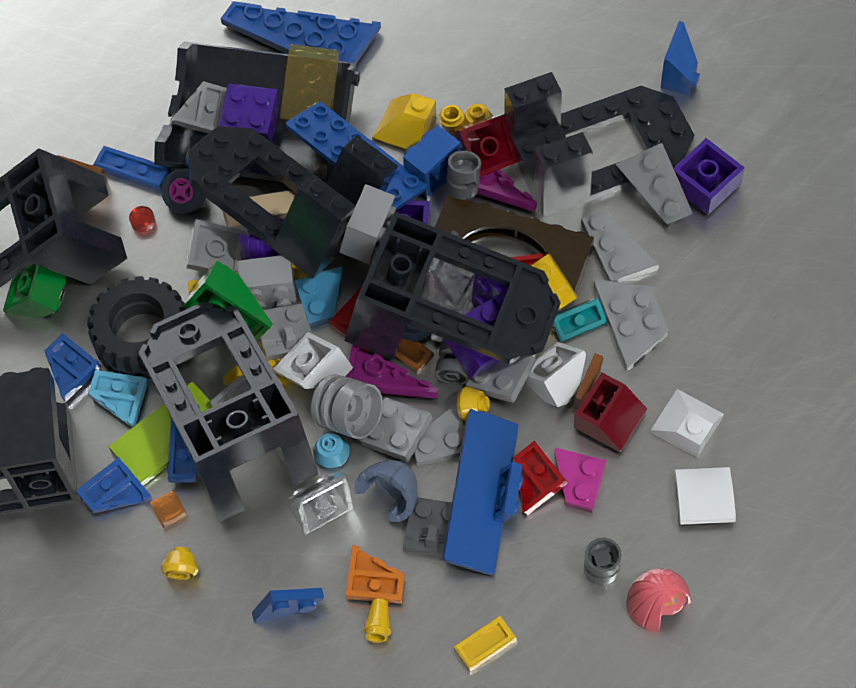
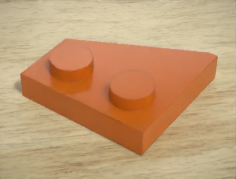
M352 545L346 599L372 601L373 599L380 598L385 599L388 603L402 604L405 581L404 573L394 567H388L379 558H373L361 551L359 546Z

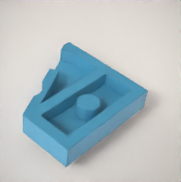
M342 266L321 272L314 279L307 276L295 280L296 289L310 328L326 324L335 316L337 311L336 305L340 296L341 280L344 275Z

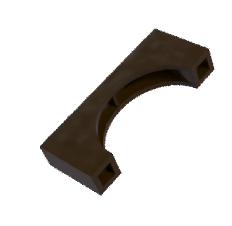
M449 194L435 225L438 229L473 243L494 238L509 239L527 245L538 254L544 253L545 256L550 254L576 295L594 245V237L589 236L585 232H575L565 229L558 224L551 225L541 222L534 217L527 218L517 215L510 210L503 211L493 208L486 203L479 204L468 199H457Z

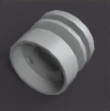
M338 374L325 377L315 389L311 401V414L314 422L319 427L356 439L368 437L377 427L383 412L382 395L375 385Z

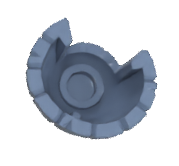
M386 460L369 466L356 478L355 492L357 494L365 493L375 482L383 493L397 498V501L389 511V522H400L411 515L417 500V480L414 472L408 465L400 461Z

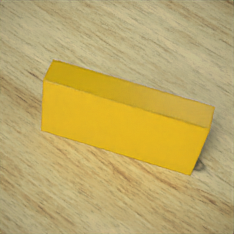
M498 616L456 644L454 650L471 672L514 643L516 637L502 617Z

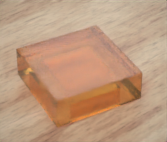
M174 490L150 502L163 528L187 516Z

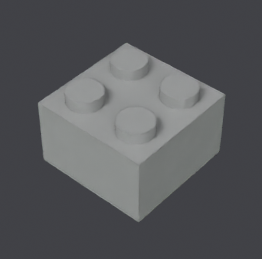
M365 184L348 222L340 253L367 264L370 263L372 256H376L394 211H396V207L392 206L395 199L394 195Z
M274 256L238 261L239 276L263 310L297 304L292 263L285 257Z

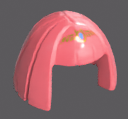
M655 568L641 574L630 587L626 600L627 611L631 615V619L640 627H645L646 630L652 632H659L662 615H673L679 612L685 603L691 602L689 587L678 573L670 569Z

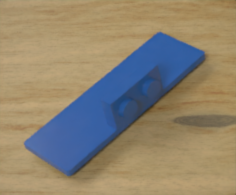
M322 102L314 104L286 122L285 127L333 166L342 148L356 135L397 164L398 168L386 190L387 193L395 196L392 206L396 207V211L427 190L428 185Z
M469 410L445 539L443 561L487 575L495 573L502 524L516 515L519 508V501L517 500L518 490L523 483V476L521 475L522 465L513 462L518 431L517 423L481 411Z

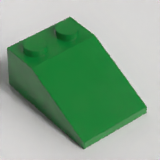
M216 261L195 284L183 305L188 309L201 302L213 303L214 307L225 309L226 306L237 307L256 341L273 324L241 277L219 261Z

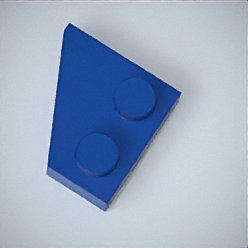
M63 333L44 350L60 395L65 402L94 375L95 370L101 368L100 363Z
M119 457L76 490L78 496L93 514L147 502L152 499L150 493Z
M322 588L271 590L252 611L253 621L261 622L299 612H311L324 599Z

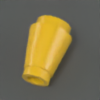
M456 105L445 106L439 114V120L443 129L449 133L450 130L461 127L464 119L463 111Z
M377 598L371 601L363 628L365 638L370 642H385L391 634L388 601L385 599Z

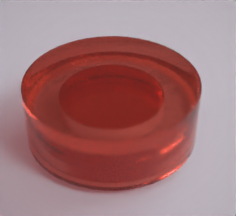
M138 206L130 212L129 221L135 231L146 232L154 226L155 216L149 207Z

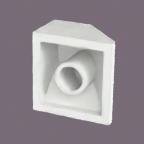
M307 332L273 368V371L304 389L317 388L318 384L329 375L338 374L346 377L353 366L339 347Z
M557 342L535 359L536 362L525 382L544 402L556 407L563 406L579 390L586 353L584 350Z
M677 389L650 432L698 458L724 414Z

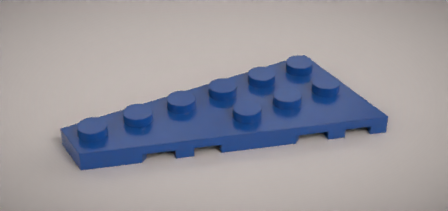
M236 1L231 3L220 18L223 25L286 54L352 63L358 62L381 29V22L372 21L371 24L360 22L356 18L343 20L336 19L335 15L299 10L298 13L286 12L285 8L277 7L276 10L262 8L261 5Z

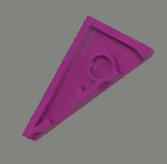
M500 169L479 177L477 194L533 212L536 211L537 201L528 192L524 191L522 193L516 188L514 181Z
M352 344L349 362L353 368L346 377L375 385L384 394L438 398V388L433 387L431 383L424 379L419 381L411 377L409 371L385 361L378 354L371 355Z

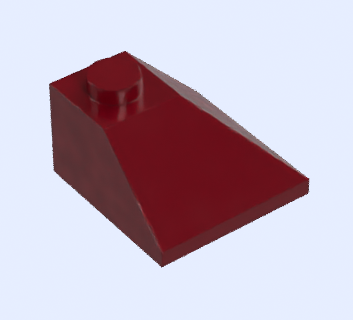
M504 114L472 122L449 131V134L460 141L461 151L472 152L480 158L481 171L479 177L519 162Z

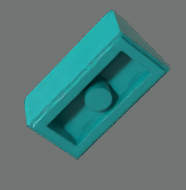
M592 298L557 313L552 329L559 342H562L608 321L599 298Z

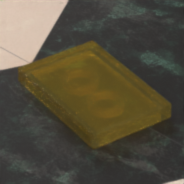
M290 44L280 114L281 119L290 120L318 102H322L332 110L339 50Z

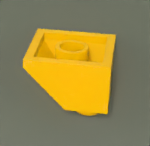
M416 93L391 99L372 136V140L406 152L408 148L414 147L420 142L427 131L431 130L437 118L436 100Z

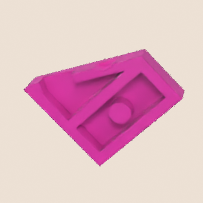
M555 447L554 457L558 470L568 482L563 487L565 505L592 513L606 460Z

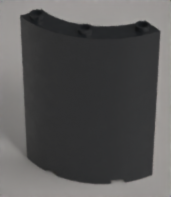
M184 41L177 48L175 81H179L177 95H172L168 117H171V119L203 81L228 88V84L277 89L281 105L272 143L323 182L327 183L334 166L285 127L286 122L314 104L322 102L350 123L354 88L359 85L360 72L356 71L357 63ZM170 120L169 125H163L159 136L155 140L154 165L189 169L185 159L188 150L208 134L172 124ZM254 163L240 175L241 177L281 182L257 163Z

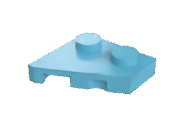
M95 370L88 394L91 399L127 425L134 427L137 423L148 381L145 377Z

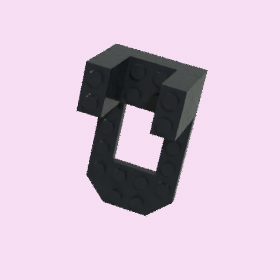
M552 72L504 88V115L519 160L516 164L534 200L537 201V207L543 218L633 186L616 163L592 171L593 151L584 133L628 118L644 149L647 150L662 143L673 168L686 157L694 141L695 135L674 96L644 86L626 90L561 113L562 90Z
M217 126L189 149L185 157L186 165L189 166V182L192 188L312 279L340 254L348 222L365 184L386 192L398 168L397 164L356 135L342 148L329 179L325 183L254 129ZM254 163H257L296 193L284 222H281L231 184Z
M38 148L0 177V211L9 204L11 205L19 235L17 242L0 253V287L32 264L92 284L128 259L121 237L83 223L78 219L109 196L103 175Z
M394 211L357 297L344 341L394 360L407 324L510 364L543 351L561 302L557 294H554L548 284L549 279L543 270ZM434 258L509 287L494 327L420 297Z
M201 302L153 325L150 331L151 337L147 344L142 345L139 355L180 433L200 484L220 522L245 510L230 470L275 450L294 486L319 474L299 413L237 307L226 306L223 309L214 307L213 303ZM225 343L251 390L201 413L176 365Z
M35 367L29 371L19 373L6 372L0 376V479H7L12 489L0 491V514L79 501L78 494L76 493L78 487L71 413L66 403L56 402L54 378L49 368Z

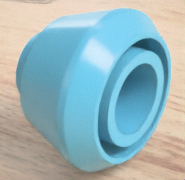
M335 433L322 435L313 447L314 459L325 468L341 466L346 462L350 453L347 441Z

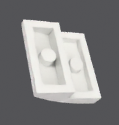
M730 467L675 470L680 524L736 522Z

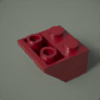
M601 372L575 413L574 428L621 453L645 415L647 408L625 384Z

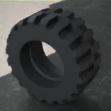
M135 276V280L130 281L128 278L120 280V284L115 286L113 283L107 287L108 291L105 294L101 292L96 298L98 303L92 304L89 311L91 316L87 319L89 338L99 360L102 361L108 370H113L114 373L143 376L146 379H151L139 355L142 345L147 344L149 339L141 342H126L117 337L118 331L128 319L136 315L152 314L164 320L186 310L183 306L185 303L182 301L181 295L177 290H172L171 285L166 282L160 284L157 278L149 277L148 280H144L143 276Z

